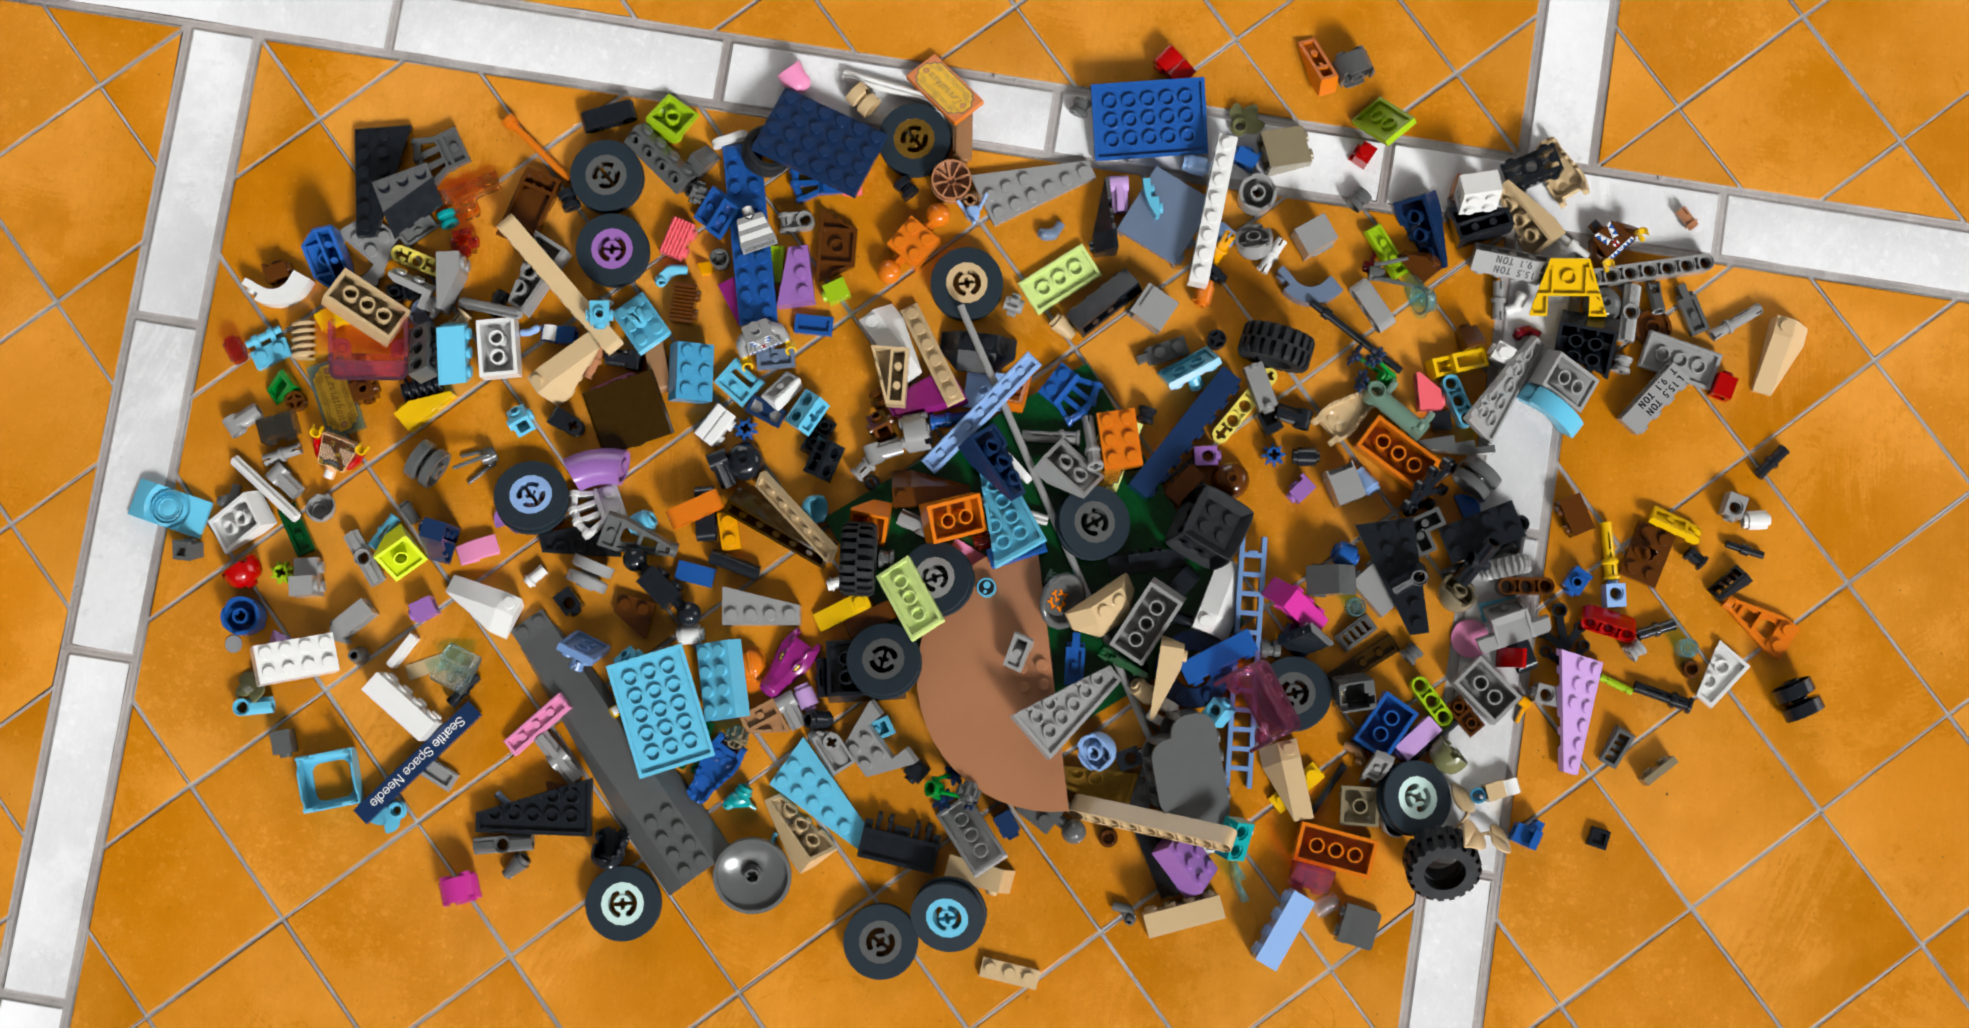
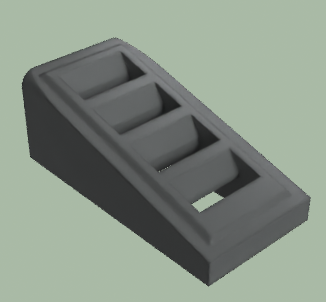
M1365 613L1334 638L1342 649L1347 652L1378 628ZM1362 621H1364L1367 624V626L1370 628L1369 630H1366V628L1362 625ZM1356 625L1363 632L1362 635H1360L1359 632L1355 629ZM1351 630L1357 639L1354 640L1348 631ZM1345 635L1351 644L1348 645L1342 636Z
M1616 724L1598 760L1616 769L1636 736ZM1622 734L1626 736L1625 740L1620 738L1618 735ZM1615 740L1622 743V746L1620 747L1619 745L1615 744ZM1613 747L1618 750V754L1611 751L1610 748ZM1607 753L1615 757L1614 761L1606 757Z

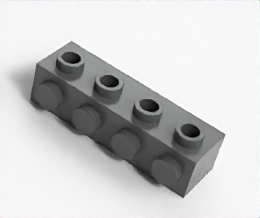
M646 123L634 126L624 141L676 194L685 192L687 185L690 182L692 183L698 175L693 170V167L687 164L680 157L679 153L672 150L667 145V142L659 137L653 128Z

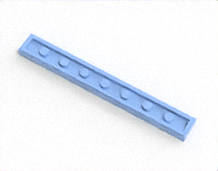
M1027 351L921 461L936 474L959 451L958 447L969 436L975 434L1042 364Z

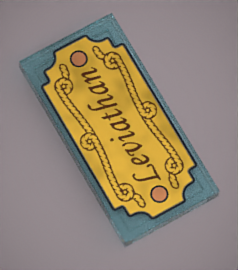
M343 356L306 368L326 431L339 436H345L367 428L360 405L353 402L348 384L352 383Z

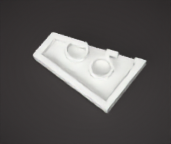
M1719 640L1695 697L1709 709L1713 708L1749 669L1750 665Z

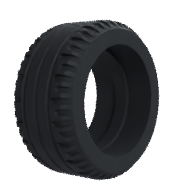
M762 125L747 134L742 145L741 156L744 165L753 174L763 178H772L783 173L787 167L778 162H764L752 151V144L764 126Z

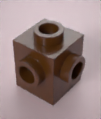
M362 376L357 378L356 382L348 384L353 402L358 405L373 404L376 402V399L381 398L379 393L381 392L380 384L371 377Z
M883 409L865 417L869 423L866 425L871 436L875 435L879 443L896 435L892 427L895 423L890 414L886 415Z

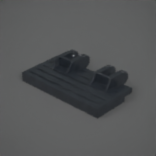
M883 811L878 812L875 828H872L874 819H865L857 857L933 874L942 835L933 834L932 842H929L933 823L928 822L925 838L922 840L917 838L921 828V820H916L913 836L910 837L912 828L895 825L894 833H891L895 814H890L886 831L879 829L884 815Z

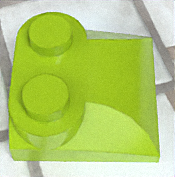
M668 94L646 117V122L653 128L655 133L668 142L679 143L686 131L697 120L699 114Z

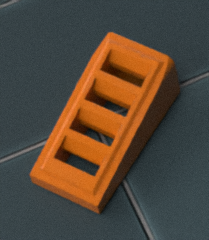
M1032 376L1013 394L1015 396H1011L1007 400L1011 412H1023Z

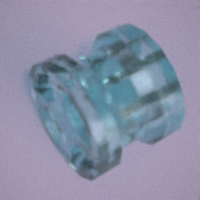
M1354 597L1347 600L1344 609L1347 615L1358 617L1365 612L1366 604L1361 598Z

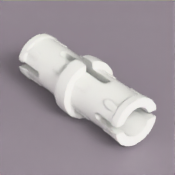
M1276 237L1271 251L1257 266L1256 269L1259 272L1263 269L1261 273L1267 275L1273 263L1279 259L1280 252L1287 244L1285 240L1280 243L1281 237Z

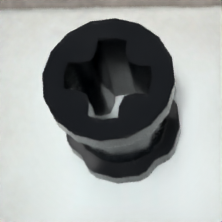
M1692 545L1683 554L1682 559H1687L1695 566L1696 570H1699L1705 565L1709 557L1703 556Z

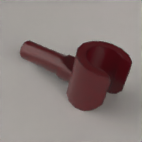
M1374 250L1370 261L1363 262L1362 272L1368 273V267L1374 266L1376 258Z

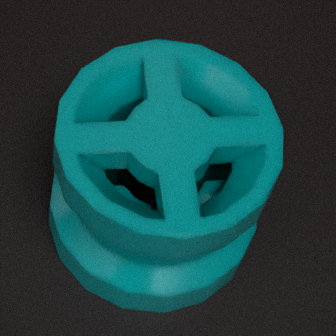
M454 208L442 210L436 215L438 220H441L442 230L453 229L460 224L459 219L455 217L456 212Z

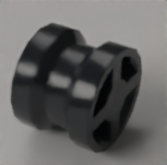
M1217 329L1212 330L1206 338L1207 346L1214 351L1223 348L1227 339L1225 333Z
M1139 405V414L1136 416L1137 422L1153 425V416L1156 415L1157 410L1145 405Z

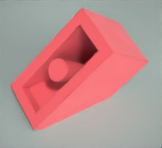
M1416 372L1413 375L1416 412L1442 410L1443 406H1445V395L1442 394L1441 389L1421 372Z

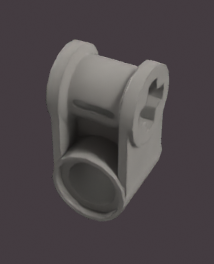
M808 211L782 212L778 214L781 224L780 234L811 231L815 227V219ZM805 217L810 218V222L807 225L801 224L802 219Z

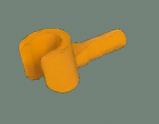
M1522 696L1523 698L1518 702L1521 709L1514 720L1516 723H1519L1525 710L1531 706V701L1525 696Z

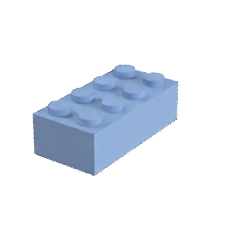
M1290 887L1288 891L1286 889L1283 891L1279 907H1274L1270 914V917H1272L1271 921L1263 926L1260 932L1262 934L1260 940L1255 941L1250 949L1253 958L1274 971H1277L1316 903Z

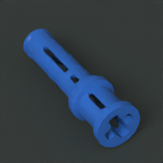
M946 411L945 414L937 415L930 413L931 429L951 428L969 411L960 413Z

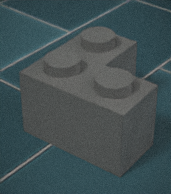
M1439 507L1414 517L1419 558L1437 550L1430 531L1447 524Z

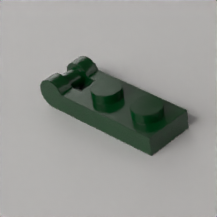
M296 501L291 503L301 513L298 503ZM278 509V514L297 557L301 558L318 550L302 513L301 518L293 522Z

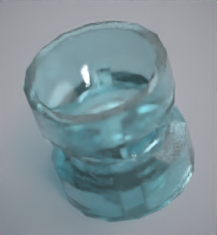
M1687 638L1676 641L1673 648L1678 657L1689 658L1694 657L1698 653L1699 645L1694 639Z

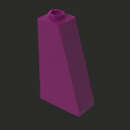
M931 375L907 388L906 409L888 407L893 417L897 415L899 419L903 415L920 412L930 414L968 404V400L960 387L965 400L947 407Z

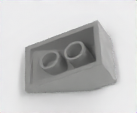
M460 251L436 252V307L446 316L451 314L468 279V272L471 271L470 260Z
M1547 349L1529 380L1531 384L1537 387L1542 386L1548 389L1579 413L1582 412L1600 381L1562 351Z
M1063 438L1032 469L1046 483L1083 499L1105 477L1099 471H1089L1087 469L1088 461Z

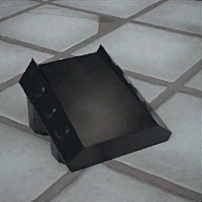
M1302 622L1299 626L1294 623H1287L1284 631L1278 635V645H1283L1295 657H1303L1334 645V642L1318 627L1308 622Z

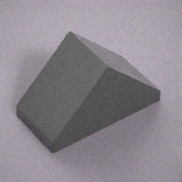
M708 145L691 153L686 163L691 165L698 174L694 181L700 180L721 158Z

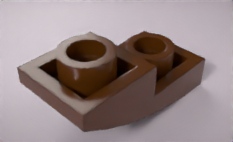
M1191 463L1164 491V494L1178 506L1205 478V475Z
M1460 694L1446 705L1452 713V718L1459 723V726L1469 738L1473 737L1485 726Z

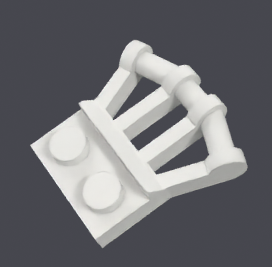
M607 485L599 489L595 488L593 491H569L571 499L568 512L573 517V526L581 531L585 540L590 539L603 528L609 510L628 516L617 485ZM595 498V500L578 506V499ZM598 507L599 511L580 517V513ZM601 518V520L598 521L591 528L586 527L585 524Z

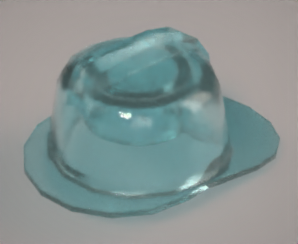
M1409 275L1405 282L1412 283L1413 287L1405 286V293L1416 318L1423 319L1429 312L1438 309L1437 296L1432 288L1424 286L1418 276Z

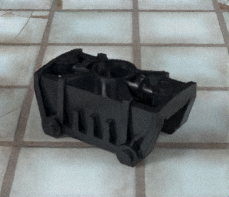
M1553 142L1549 145L1541 144L1538 150L1518 157L1515 160L1514 158H1509L1505 161V164L1500 165L1506 180L1512 181L1516 175H1525L1521 182L1515 184L1524 193L1527 191L1526 189L1547 180L1559 179L1560 174L1564 171ZM1554 150L1549 154L1548 158H1539V156L1547 154L1550 151ZM1549 161L1559 162L1560 164L1551 169L1542 168ZM1535 162L1537 169L1534 172L1527 171V163ZM1520 165V167L1517 168L1518 170L1515 171V172H1512V171H1506V172H1505V171H1504V170H1509V169H1512V168H1514V167Z

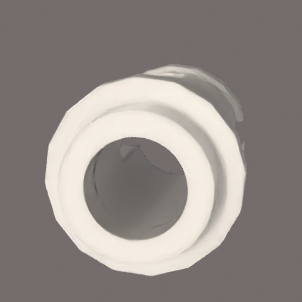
M540 564L528 576L525 575L523 581L530 588L535 587V584L548 572Z
M839 576L835 578L829 577L826 580L828 591L832 590L834 592V589L840 588Z

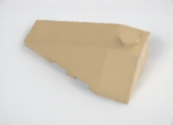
M1776 315L1769 320L1751 391L1767 396L1772 395L1804 347L1808 331L1807 327L1795 319Z
M1162 636L1149 717L1150 721L1154 720L1181 670L1182 662L1187 661L1188 651L1184 650L1185 644L1167 636Z
M781 793L764 801L787 855L800 874L815 867L838 849L823 829L819 830L812 824V820L809 817L805 818L798 812V808Z

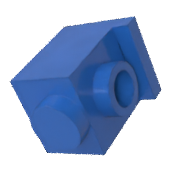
M1236 146L1233 164L1251 174L1262 153L1255 154V151L1248 146Z
M1573 566L1559 586L1564 588L1563 592L1565 594L1576 597L1581 594L1593 576L1579 566ZM1575 579L1580 582L1578 586L1574 584Z

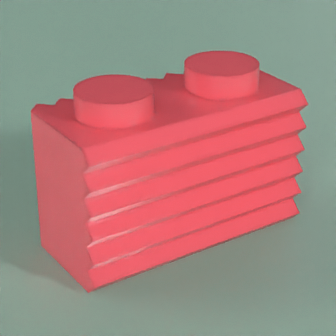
M674 216L659 248V252L682 262L683 258L686 259L690 253L689 245L691 241L694 242L697 237L698 231H696V226Z

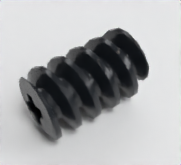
M438 376L422 384L412 377L411 382L404 377V383L400 384L401 393L406 402L410 400V397L412 400H415L418 396L420 398L425 397V394L431 396L432 393L439 394L440 390L442 393L444 392V386L438 385Z

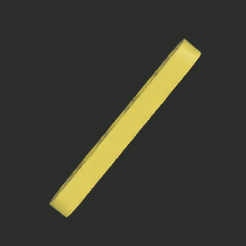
M1265 368L1267 374H1273L1271 377L1273 381L1269 379L1272 386L1277 380V372L1273 368ZM1249 388L1212 431L1211 437L1215 443H1225L1255 407ZM1247 401L1250 405L1249 410H1241L1239 403ZM1230 415H1234L1238 419V423L1234 426L1227 422V418ZM1224 423L1226 428H1228L1223 434L1225 438L1217 439L1216 431L1221 432L1224 428L1221 424Z

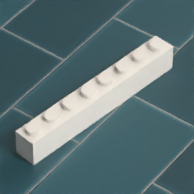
M1219 133L1216 141L1187 282L1188 286L1206 289L1209 282L1238 137Z

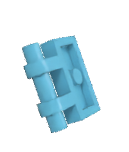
M280 325L274 328L269 327L266 329V332L259 335L255 334L250 337L251 339L244 342L247 348L256 347L257 350L251 352L250 355L259 371L290 357L294 353L286 337L278 338L277 334L283 332ZM270 338L272 343L263 346L262 342Z

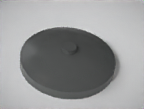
M745 837L727 845L719 854L713 871V883L720 899L728 907L745 914H760L775 908L786 897L792 879L791 865L784 851L772 841L760 837Z

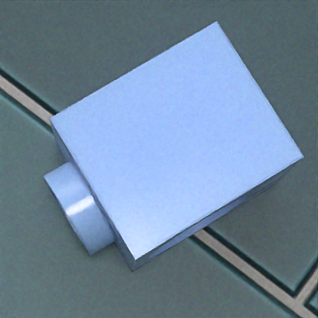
M1607 580V584L1601 585L1602 608L1627 606L1625 583H1619V580ZM1611 589H1615L1617 592L1615 599L1610 596Z

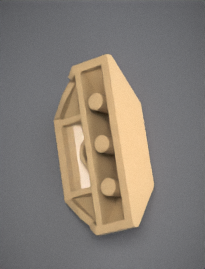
M1124 573L1065 612L1064 614L1071 629L1102 637L1123 623L1132 610L1135 590L1128 574Z

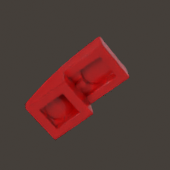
M1497 649L1495 667L1526 668L1527 649Z

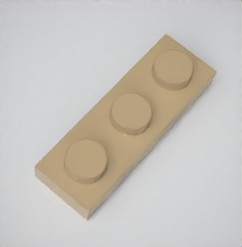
M983 956L979 976L1036 990L1040 970Z

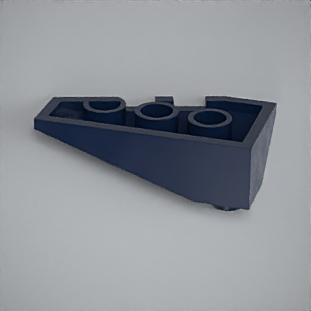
M1436 190L1394 202L1393 207L1400 226H1403L1409 234L1407 237L1410 241L1414 242L1418 252L1431 253L1433 256L1438 257L1443 268L1448 267L1442 212Z

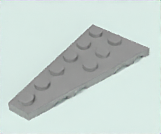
M1087 160L971 175V181L976 191L980 194L981 199L985 193H988L983 205L994 227L1095 180L1096 175Z

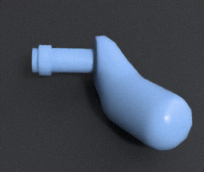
M535 324L531 328L521 329L520 335H534L542 330L543 325Z

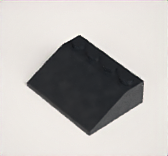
M853 639L826 641L827 697L829 703L860 702L875 699L861 692L849 675L846 658ZM884 650L886 655L889 652L893 659H897L898 656L894 652ZM875 663L872 664L873 670L879 673H886L883 667L880 671ZM906 693L899 697L885 700L906 699Z

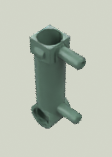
M1392 380L1387 387L1380 381H1372L1366 390L1364 389L1362 392L1363 401L1368 405H1374L1408 433L1407 435L1415 442L1419 440L1431 426L1429 423L1435 417V413L1429 411L1423 419H1420L1391 395L1398 386L1396 380Z

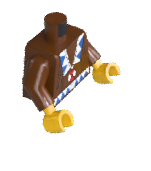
M1595 219L1587 226L1595 234L1588 241L1590 257L1598 265L1603 266L1605 273H1608V266L1615 268L1614 259L1636 240L1635 237H1638L1640 242H1644L1645 237L1642 234L1649 235V231L1646 227L1637 228L1612 220L1603 226Z

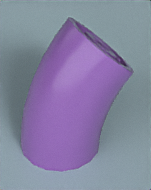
M615 448L591 449L573 454L562 460L578 489L583 491L597 485L621 486L628 473L630 452Z

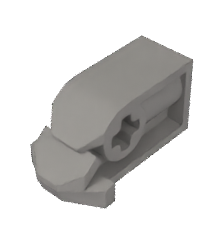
M360 598L338 617L330 621V633L333 632L335 641L351 644L350 638L376 618L379 612L368 599Z
M811 730L807 735L811 745L817 751L832 777L855 763L852 755L837 734L824 730L823 732ZM828 739L835 740L834 748L826 745Z

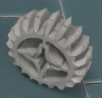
M1527 554L1493 559L1487 571H1480L1479 576H1481L1483 581H1491L1526 574L1532 571V563Z

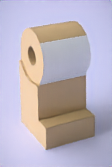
M1517 777L1481 784V788L1486 792L1485 802H1493L1497 799L1521 793Z

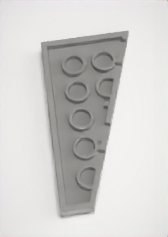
M1531 335L1463 417L1467 424L1489 444H1492L1517 398L1516 396L1521 391L1545 346L1536 336Z
M1110 665L1009 717L1042 755L1049 760L1122 679Z

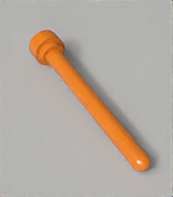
M512 113L507 115L502 121V125L507 130H514L566 182L570 183V175L519 126L518 118Z

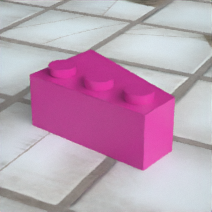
M1274 576L1261 593L1264 598L1274 602L1273 606L1278 610L1281 609L1287 615L1286 617L1298 626L1302 622L1313 623L1321 630L1329 620L1324 615L1325 611L1319 606L1314 605L1315 601L1308 595H1304V590L1296 584L1292 586Z

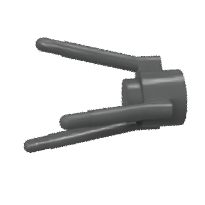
M1402 257L1382 262L1374 261V266L1368 267V280L1413 287L1412 283L1385 277V268H1381V266L1406 261L1409 258Z
M493 446L461 454V458L478 454L479 456L459 463L452 468L455 470L482 460L484 465L488 464L467 482L471 484L490 468L497 466L495 462L499 458Z

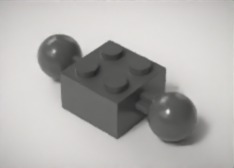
M1019 807L1016 809L1019 814L1046 835L1055 824L1061 828L1063 839L1070 844H1078L1086 836L1085 825L1077 819L1068 820L1062 815L1064 812L1033 811Z

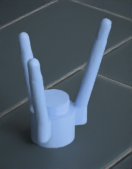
M988 193L983 195L978 206L965 207L959 199L956 200L961 211L965 213L966 219L972 225H975L979 219L980 210L987 199Z

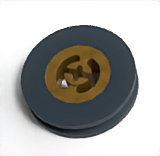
M906 104L900 106L888 114L879 131L888 134V139L881 150L882 157L885 163L901 176L908 175L910 178H922L931 175L934 168L940 162L947 160L949 156L951 137L948 125L939 112L927 105ZM912 130L911 135L915 140L918 139L921 148H923L925 138H928V142L925 148L919 151L918 145L911 141V137L908 134L906 135V143L902 144L903 136Z

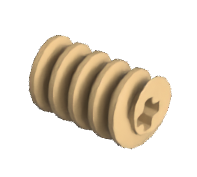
M297 320L291 324V327L296 329L291 332V335L295 336L291 339V342L296 344L291 347V350L295 351V353L291 354L293 359L315 360L311 355L316 354V351L311 350V347H315L316 344L312 343L311 340L316 339V336L311 335V332H315L316 329L312 328L311 325L316 324V321Z

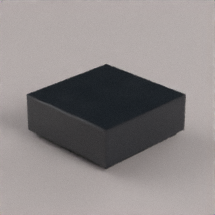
M1450 410L1434 412L1435 417L1431 421L1432 432L1452 430Z
M1590 826L1585 844L1606 850L1611 832Z

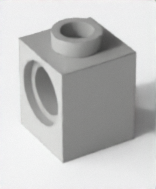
M1732 491L1725 493L1717 515L1722 516L1723 520L1731 523L1742 520L1749 498ZM1731 503L1736 508L1734 513L1731 512L1729 508Z
M1534 683V686L1530 687L1529 697H1531V702L1549 707H1557V687L1543 683ZM1543 689L1548 693L1545 700L1540 697V692Z

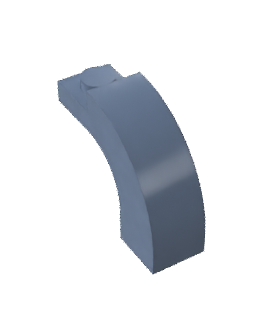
M1284 265L1275 273L1279 284L1286 286L1282 294L1288 300L1301 306L1311 307L1309 303L1313 299L1321 305L1327 304L1343 291L1332 276L1320 285L1308 287L1298 283Z

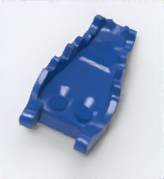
M722 731L712 741L715 756L700 760L694 780L687 789L689 798L696 803H705L715 790L734 775L748 750L742 747L737 752L722 742L725 737Z

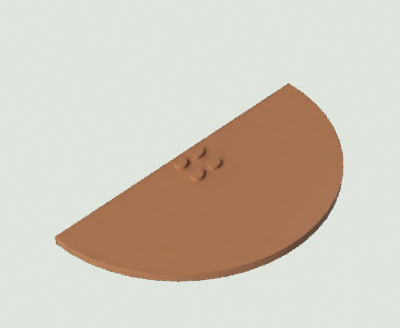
M1039 555L1004 565L997 569L991 568L989 558L986 556L972 565L975 583L967 603L957 612L945 616V622L922 636L920 644L922 669L917 680V691L922 715L927 729L942 756L966 781L978 784L977 789L998 801L1023 809L1043 812L1069 811L1062 747L1051 759L1047 760L1009 717L1055 693L1048 625L1042 619L1039 610L1040 596L1043 590ZM983 578L992 579L997 586L996 593L990 598L982 597L977 591V584ZM1016 631L1034 639V647L1028 654L1021 673L1003 665Z

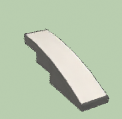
M1454 435L1416 441L1429 452L1452 456H1468L1470 454L1475 456L1491 455L1496 452L1495 445L1475 447L1474 440L1455 443Z

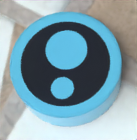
M983 578L978 582L977 591L982 597L990 598L996 593L997 586L992 579Z

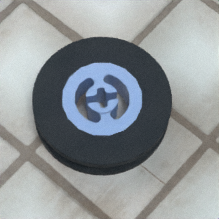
M526 461L518 463L507 469L495 485L494 504L502 522L517 533L526 535L545 533L556 527L564 519L569 508L570 496L564 477L556 468L544 462ZM525 490H529V494L531 495V497L528 498V494ZM532 498L536 499L538 506H535L534 500Z

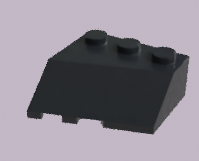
M427 162L372 182L394 239L398 238L400 233L406 228L410 229L413 227L417 220L427 217L443 205Z
M1563 309L1554 350L1562 351L1575 362L1585 366L1587 370L1591 372L1594 370L1608 380L1621 320L1608 317H1589L1586 313Z

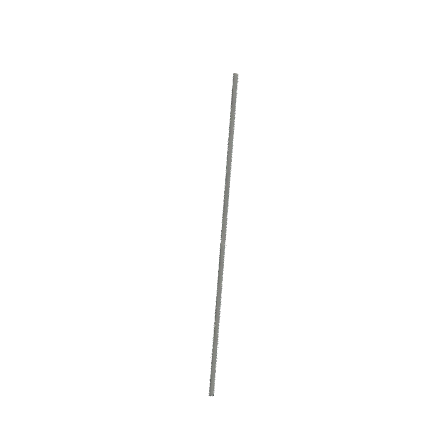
M961 304L957 308L993 387L998 380L964 304ZM1006 401L1001 409L1055 530V510L1041 478L1032 470L1035 465ZM1062 546L1072 571L1082 581L1086 598L1091 596V593L1076 558ZM1106 633L1102 636L1104 644L1112 647L1111 645H1109L1111 642V638L1109 634ZM1114 664L1147 740L1153 736L1137 698L1129 691L1130 682L1124 668H1119Z

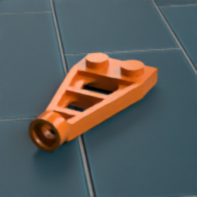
M1732 595L1720 603V606L1729 613L1758 647L1776 660H1780L1800 629L1799 626L1787 618L1740 601ZM1745 609L1756 614L1751 625L1741 618ZM1763 619L1775 625L1768 638H1764L1757 630L1758 624Z

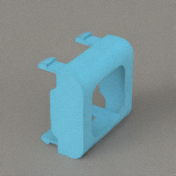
M355 747L295 758L299 793L303 803L304 814L359 804L364 800L359 759ZM340 759L346 760L350 765L353 783L352 793L347 797L326 801L320 800L316 794L313 775L314 767L320 763Z

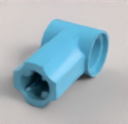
M274 696L261 697L256 703H253L250 698L237 699L232 706L233 712L238 716L275 713L276 708ZM243 702L248 706L244 713L240 710V705Z

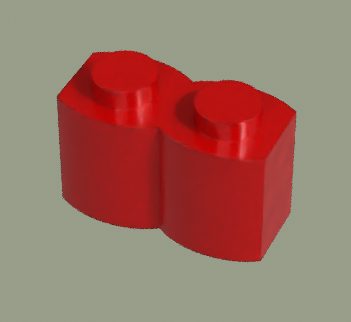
M1171 44L1152 62L1154 70L1160 75L1163 74L1167 79L1191 78L1196 73L1192 65Z

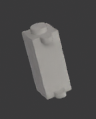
M1256 362L1244 367L1242 372L1257 412H1263L1264 414L1273 412L1278 402L1263 362Z

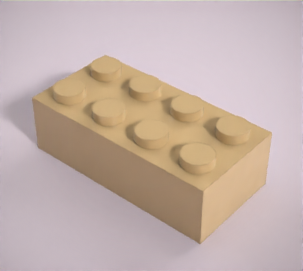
M344 268L326 291L321 305L386 348L407 322L411 313L409 309L347 268Z
M1212 890L1203 891L1201 896L1182 897V901L1179 902L1169 900L1163 902V906L1160 907L1150 905L1144 907L1145 911L1141 912L1145 931L1149 939L1226 918L1220 895Z

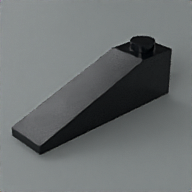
M1105 177L1092 241H1089L1090 253L1093 252L1094 258L1115 256L1119 248L1116 223H1113L1114 208L1113 206L1111 207L1112 195L1109 177Z

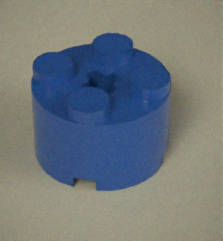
M243 596L234 597L227 601V604L221 610L220 618L223 627L235 635L251 636L257 634L266 626V609L262 602L257 599Z

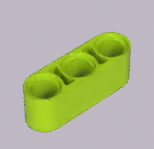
M1424 677L1411 678L1408 688L1427 715L1439 726L1448 725L1452 721V713L1428 680ZM1416 680H1420L1423 684L1420 691L1414 687ZM1428 696H1432L1434 699V704L1431 707L1426 703ZM1441 711L1446 715L1444 722L1438 720V714Z

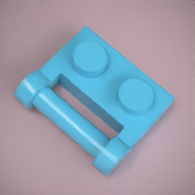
M736 357L714 383L743 408L750 401L753 394H756L765 385V381L758 379L745 366L744 372L740 359ZM735 369L754 384L751 389L732 373Z

